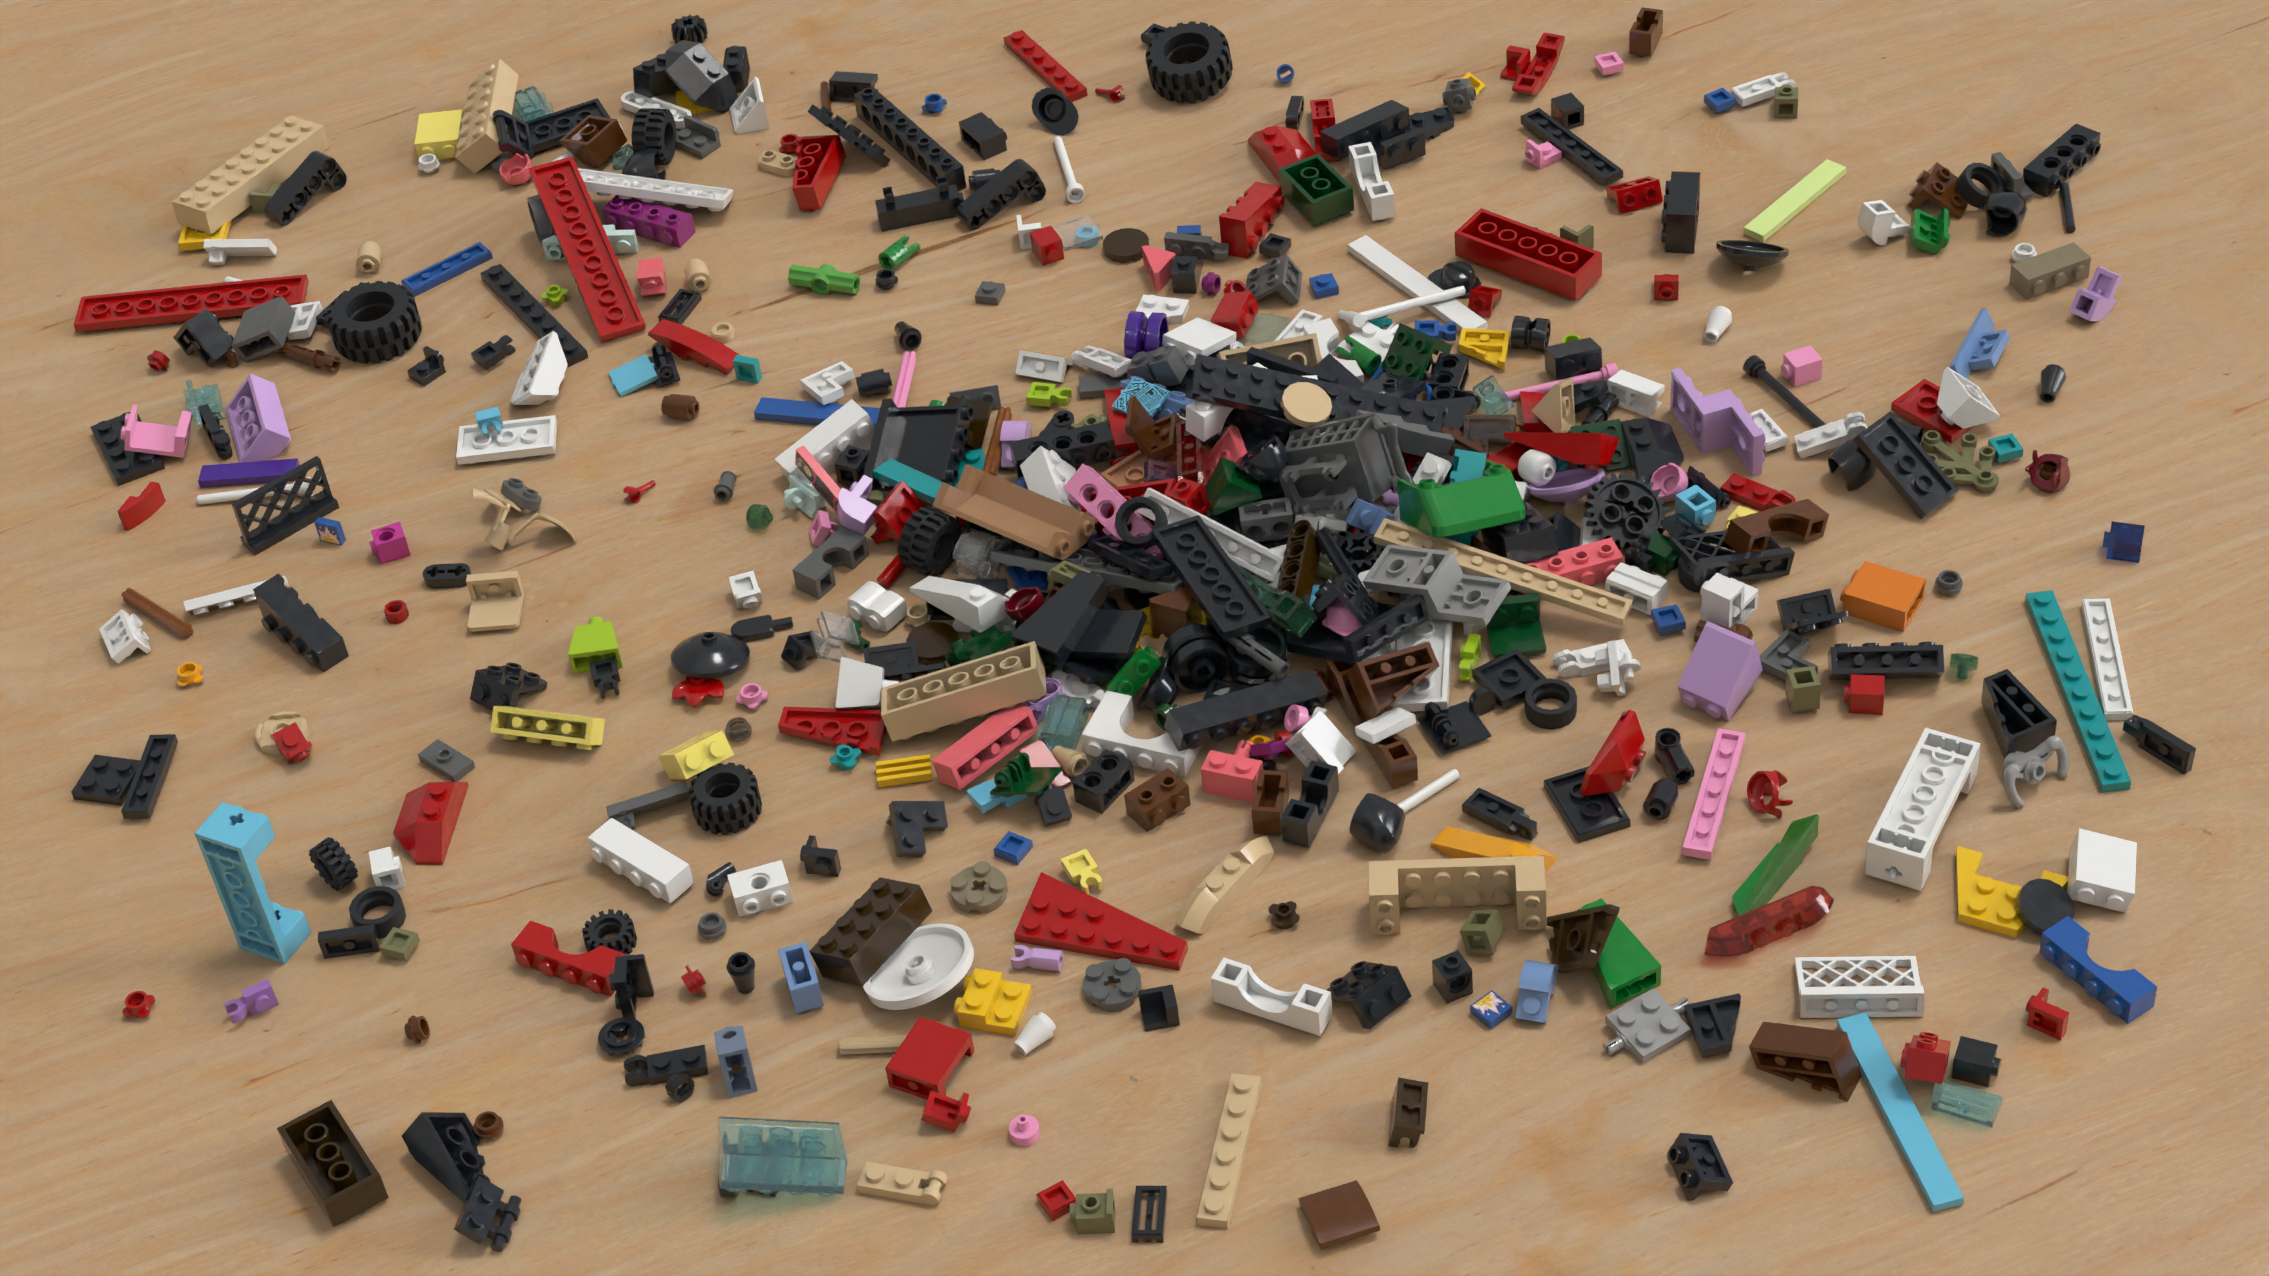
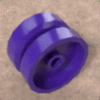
M1131 311L1128 314L1124 336V353L1126 358L1132 359L1139 352H1149L1162 347L1163 335L1169 332L1168 318L1165 313L1152 312L1148 319L1144 312Z

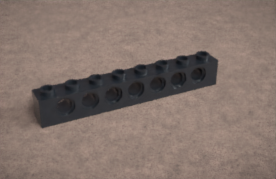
M873 86L853 94L857 117L937 188L936 177L946 176L948 186L956 184L957 191L967 188L963 165Z

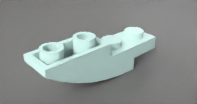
M603 225L615 254L638 253L639 246L635 230H615L614 225ZM556 235L543 239L542 244L547 261L566 260Z

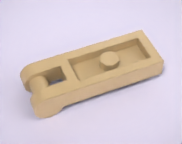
M867 1161L857 1183L858 1193L934 1206L939 1202L941 1197L939 1191L945 1187L948 1177L939 1170L925 1172Z

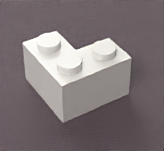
M1716 573L1709 581L1704 582L1700 590V595H1702L1701 620L1729 628L1733 624H1744L1758 610L1759 590L1734 578H1728Z

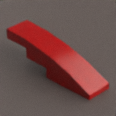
M1332 98L1310 100L1315 152L1327 162L1340 161L1322 152L1320 131L1335 125Z
M662 319L648 332L649 337L663 344L686 361L690 357L705 368L710 364L725 375L734 368L733 360L737 355H740L699 331Z
M1123 387L1104 390L1110 430L1115 441V450L1138 447L1133 437H1129L1126 433L1125 423L1127 415L1112 408L1114 402L1121 395V390L1125 389Z

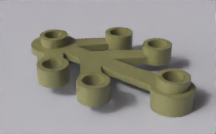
M1929 430L1922 436L1921 447L1927 453L1939 452L1950 460H1938L1936 455L1928 454L1952 483L1973 484L1975 490L1980 493L1993 492L1999 483V477L1991 471L1996 452L1993 447L1983 446L1980 448L1981 470L1973 465L1974 448L1977 447L1978 439L1975 434L1965 433L1962 435L1963 457L1942 442L1943 439L1939 432ZM1956 471H1965L1967 474H1956Z

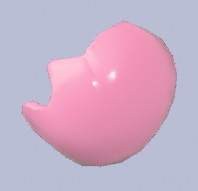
M1674 463L1658 468L1650 482H1654L1652 486L1653 491L1661 489L1658 498H1666V502L1675 501L1676 494L1686 490L1688 487L1687 474Z

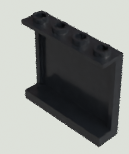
M1251 347L1246 352L1247 365L1253 366L1259 363L1267 369L1299 376L1317 375L1318 380L1338 384V376L1254 347ZM1235 408L1225 420L1226 424L1271 439L1273 435H1277L1285 445L1288 442L1291 430L1304 428L1287 419Z
M960 397L959 405L897 407L892 399H883L863 474L873 479L871 490L891 492L894 486L874 478L873 470L888 459H893L955 487V483L959 480L958 471L960 463L964 459L963 450L965 442L969 438L968 429L970 421L974 417L973 407L969 404L966 397Z
M1415 594L1397 606L1377 603L1379 613L1376 618L1347 636H1341L1322 625V621L1326 618L1327 607L1320 613L1313 609L1282 627L1287 652L1356 664L1428 621L1424 596Z

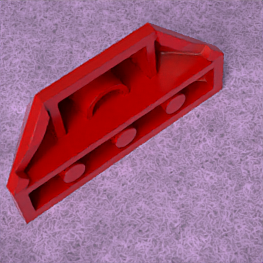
M1281 126L1266 127L1263 130L1256 131L1248 138L1249 145L1278 182L1279 168L1316 155L1299 131Z
M1627 710L1621 714L1608 738L1585 772L1579 794L1588 796L1621 791L1626 781H1632L1637 769L1635 766H1641L1646 754L1642 750L1645 738L1635 711Z
M429 782L406 793L393 835L411 856L416 865H443L469 786L468 782Z

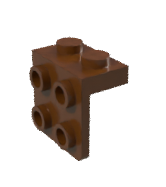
M1936 162L1928 172L1923 170L1917 177V184L1909 193L1911 199L1907 206L1915 210L1929 197L1942 208L1949 210V213L1953 216L1960 218L1968 203L1959 195L1956 188L1958 177L1952 174L1949 169Z
M1130 397L1125 430L1128 436L1133 437L1137 442L1140 451L1146 454L1151 462L1165 456H1171L1177 452L1181 424L1179 415L1175 412L1154 421L1137 397Z

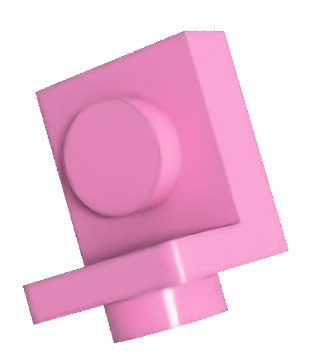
M1529 139L1526 141L1525 157L1528 162L1542 169L1561 160L1562 151L1548 141L1537 145Z

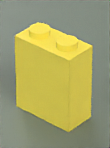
M462 109L419 114L414 143L418 159L425 154H434L438 160L455 158L456 145L459 141V131L462 125L461 119L464 115Z
M718 730L705 731L658 755L669 779L679 780L688 779L733 756L734 753L723 731Z

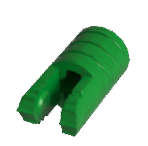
M905 234L879 254V262L884 269L894 270L919 251L920 245L916 242L906 248L905 245L910 238Z
M1349 335L1344 340L1349 346L1353 347L1351 352L1339 346L1335 350L1336 354L1346 360H1356L1360 369L1368 374H1372L1378 369L1382 359L1379 354Z

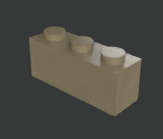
M2073 242L2011 264L2009 284L2025 299H2029L2089 277L2091 257Z

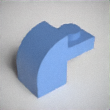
M1357 498L1345 521L1364 531L1368 529L1370 534L1373 535L1377 532L1384 518L1393 520L1395 514L1379 503Z
M1531 960L1525 961L1518 988H1520L1515 1018L1547 1023L1550 997L1555 992L1559 965Z

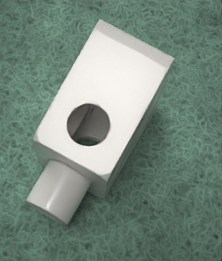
M841 657L835 708L881 707L882 688L897 684L899 681L884 680L885 670L882 667Z

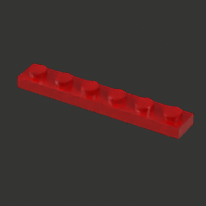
M1023 30L1003 37L1004 45L1051 88L1060 91L1071 102L1088 96L1087 88Z

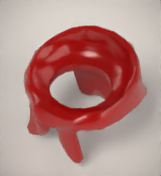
M1777 770L1771 772L1757 771L1754 773L1747 785V796L1751 807L1759 814L1768 813L1781 818L1782 811L1775 807L1793 804L1792 800L1779 799L1780 787L1787 783V778ZM1763 796H1771L1767 805L1763 802Z

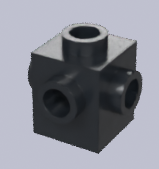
M848 445L834 463L838 483L852 486L854 482L860 481L864 474L869 450Z

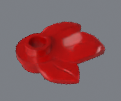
M687 676L686 680L677 684L672 691L673 700L685 698L693 708H696L707 695L713 698H723L724 696L723 683L714 678Z

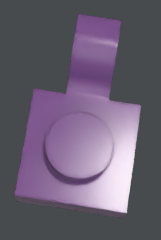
M268 979L241 990L242 997L229 1000L224 1004L232 1023L242 1021L247 1012L254 1016L279 1005Z

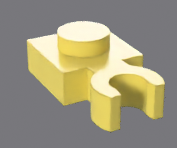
M1087 849L1061 858L1062 868L1073 885L1080 882L1082 892L1089 895L1088 886L1092 884L1096 885L1099 890L1103 889L1102 878L1098 875V866Z

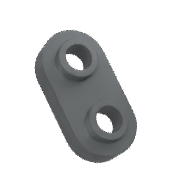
M509 478V480L503 481L500 490L502 495L521 508L527 510H538L540 508L542 498L538 495L537 491L526 487L522 480Z

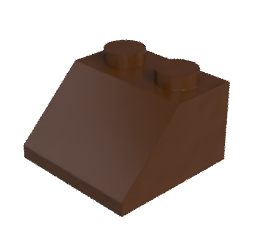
M588 115L559 141L583 164L599 167L604 165L612 154L620 151L621 147L628 140L617 119Z

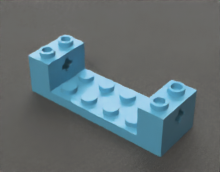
M222 802L194 834L239 948L285 964L311 934L307 918L301 911L291 910L270 901L265 883L262 881L255 860L275 838L271 821L262 813L257 814L240 806H233Z

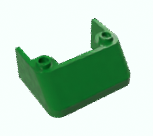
M1491 460L1486 461L1484 477L1447 485L1435 483L1434 479H1422L1419 481V484L1415 485L1404 479L1397 480L1400 520L1434 537L1456 535L1520 521L1526 517L1525 505L1511 470L1506 468L1505 465L1497 464Z

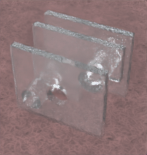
M822 610L821 615L823 619L817 618L820 632L810 631L817 657L840 663L841 657L847 658L841 641L857 645L860 643L852 618Z

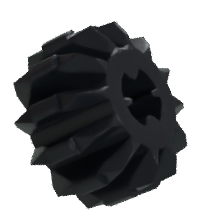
M690 14L686 17L682 16L681 19H675V22L671 24V32L675 44L682 40L704 43V40L707 38L706 23L699 15L691 16Z

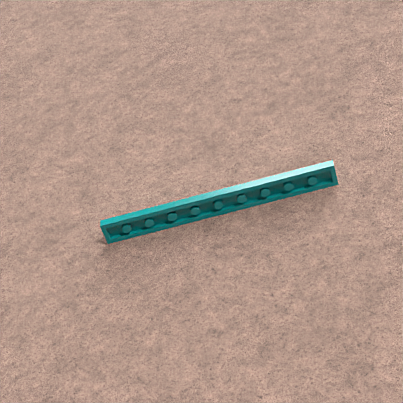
M2053 590L2026 593L2025 603L2101 792L2129 790L2131 786L2130 777Z

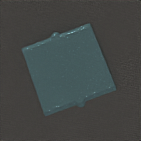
M1258 312L1244 338L1238 340L1255 344L1272 342L1288 326L1290 317Z

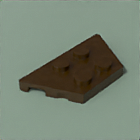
M1607 904L1547 917V926L1553 927L1554 938L1551 937L1549 939V946L1552 952L1551 962L1552 964L1559 965V973L1563 974L1596 967L1620 907Z

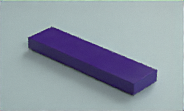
M298 458L202 465L198 483L200 488L269 483L298 467L300 464Z

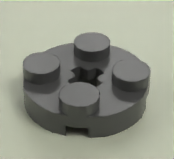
M1126 958L1092 964L1087 967L1086 975L1083 979L1085 999L1091 1006L1095 1004L1100 1006L1102 1011L1117 1012L1127 1009L1134 1004L1133 999L1137 997L1138 991L1142 990L1140 973L1132 966L1131 961ZM1117 983L1116 988L1113 989L1108 984Z

